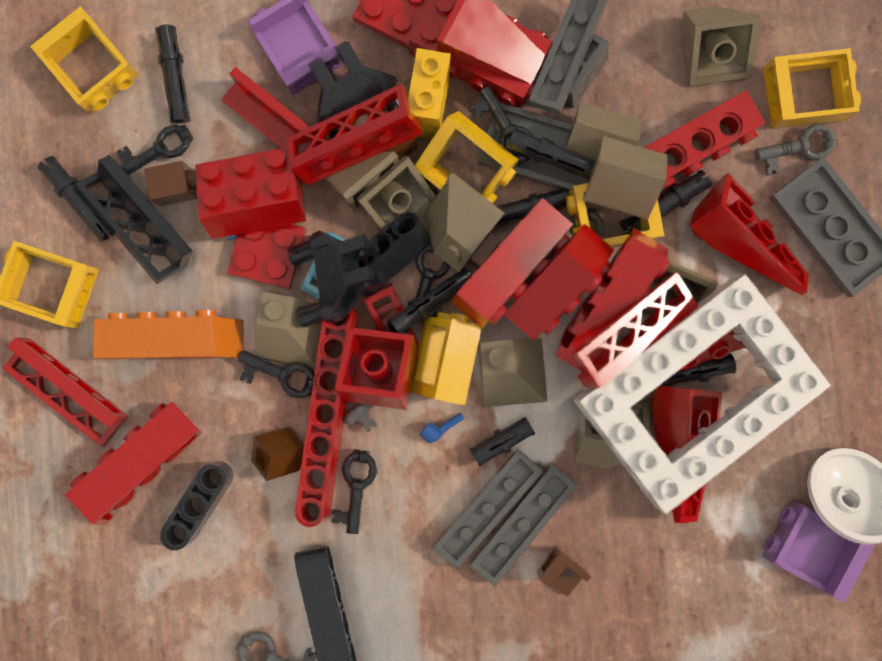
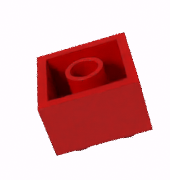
M348 327L334 389L344 402L407 410L418 354V346L413 335Z

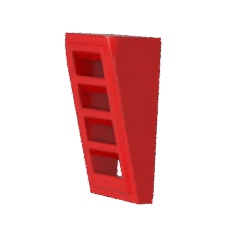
M389 283L373 294L363 296V300L378 331L391 332V330L387 331L385 328L387 326V319L392 318L404 309L393 284ZM390 295L391 301L378 307L375 306L374 302ZM396 307V313L381 319L380 314ZM413 327L407 330L408 335H413L416 344H419L420 342Z

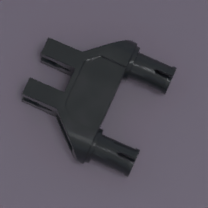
M349 41L342 42L334 48L347 69V72L333 79L323 60L319 57L308 63L309 68L321 86L316 124L397 86V78L363 66ZM398 99L388 103L386 106L388 112L395 110L396 107L399 108ZM337 127L331 130L328 134L329 138H335L340 128Z
M319 230L312 233L309 240L288 248V253L292 254L288 256L292 265L300 266L313 259L315 262L320 298L318 302L296 309L297 315L305 314L297 317L299 325L303 328L324 320L330 323L342 320L351 312L364 291L384 284L383 272L378 269L372 272V267L368 265L359 268V261L379 253L378 241L375 239L367 241L366 235L362 234L341 241Z

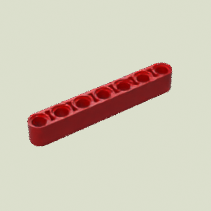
M354 308L347 315L346 322L341 326L325 320L321 324L295 507L297 521L307 528L315 527L325 521L330 516L332 510L347 402H344L334 389L330 390L327 387L326 377L332 372L338 376L342 354L334 358L330 353V347L335 341H340L344 349L348 327L357 328L358 314ZM326 404L331 406L334 411L333 419L330 422H326L321 416V410ZM320 437H324L329 443V449L326 454H322L317 449V441ZM315 469L321 471L324 475L322 486H318L313 482L312 474ZM310 502L315 503L319 507L320 514L318 518H314L308 513V504Z

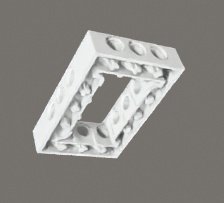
M746 274L729 279L697 304L698 308L651 345L603 387L587 388L573 399L652 505L665 514L674 509L831 386ZM732 329L735 332L734 338L737 341H741L756 361L753 363L756 367L762 368L774 384H759L750 390L752 394L735 407H728L724 410L725 415L708 428L702 427L698 430V436L681 449L675 448L666 457L630 410V407Z

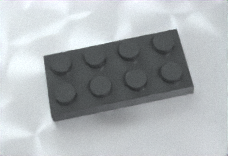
M499 102L512 124L523 126L534 137L539 139L542 136L549 139V143L565 149L572 124ZM492 116L487 134L498 142L501 130L496 123L497 121ZM509 149V152L513 155L517 153V151ZM481 150L478 165L499 170L502 165L485 151ZM533 158L528 161L526 160L522 165L516 163L513 167L516 171L515 176L557 189L564 188V191L567 192L573 186L589 182L586 178L540 161L539 164L533 162Z
M824 157L817 160L769 197L847 297L855 296L882 275V230Z

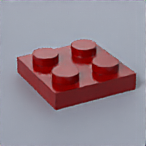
M290 224L237 234L227 273L291 290L297 266L292 265L288 256L292 254L288 253V248L303 243L307 229Z

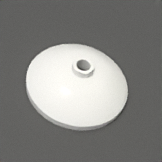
M838 448L824 453L811 466L807 479L808 494L815 511L831 530L847 540L867 545L882 543V463L864 452L849 448Z

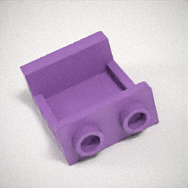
M280 0L270 8L258 10L252 19L248 21L254 35L292 96L317 81L308 66V63L319 57L323 60L330 73L344 65L334 48L337 46V43L332 41L308 0Z
M791 501L790 505L782 510L779 517L780 524L775 533L767 538L764 545L765 552L762 557L845 603L876 544H860L843 538L831 530L819 515L810 510L809 507Z

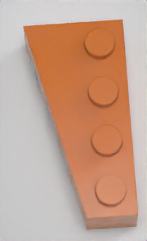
M196 310L195 316L186 317L185 311H166V317H157L156 312H136V318H128V313H108V319H94V359L239 358L244 350V320L217 317L214 310Z

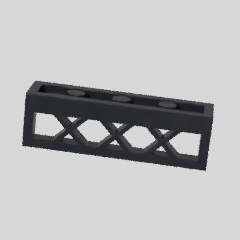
M110 155L98 160L97 173L75 183L74 189L156 284L188 266L193 250ZM101 182L109 191L108 198L93 196L88 188ZM110 207L124 209L129 214V221L114 220L109 214ZM130 232L145 233L150 239L149 246L135 244L130 239ZM151 255L166 257L172 265L159 272L150 262Z

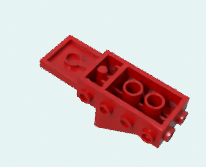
M361 0L352 16L354 22L409 49L410 55L414 58L416 57L417 48L449 53L451 78H458L479 92L490 86L499 102L522 108L526 99L529 100L536 84V79L543 68L553 43L543 32L536 29L529 30L521 26L515 18L505 15L491 0Z

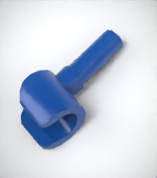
M458 413L444 422L439 428L430 422L420 432V436L428 443H434L448 429L464 420V417L461 413Z

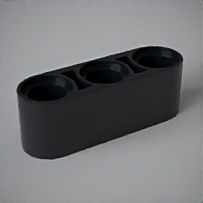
M406 212L399 215L370 240L375 239L378 241L379 253L359 261V268L368 265L372 267V272L378 269L381 270L385 284L428 248L431 238L416 214ZM384 284L364 291L362 295H371Z
M216 461L202 467L198 471L162 527L160 540L164 547L172 551L180 550L197 538L232 483L233 470L227 463ZM212 469L220 473V485H214L210 481L209 473ZM193 497H197L202 501V513L196 512L193 509ZM175 525L181 526L184 529V540H180L175 536Z

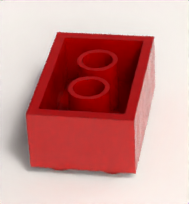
M287 147L195 164L199 220L211 239L306 222L301 179L290 170Z
M584 223L559 252L555 254L539 275L529 282V286L511 304L504 315L533 341L542 332L548 335L558 325L563 314H570L580 303V298L584 293L590 294L602 281V276L612 265L608 260L615 250Z

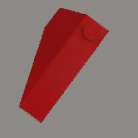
M729 173L725 174L694 209L690 222L694 235L700 240H704L711 248L800 295L807 293L809 274L785 243L778 244L776 242L775 235L771 229L773 226L766 218L761 221L750 206L755 204L750 195Z
M661 386L655 388L651 401L653 409L652 419L658 446L666 457L675 448L681 449L698 436V430L702 427L708 428L720 418L721 391ZM706 484L672 509L675 523L683 524L698 521Z

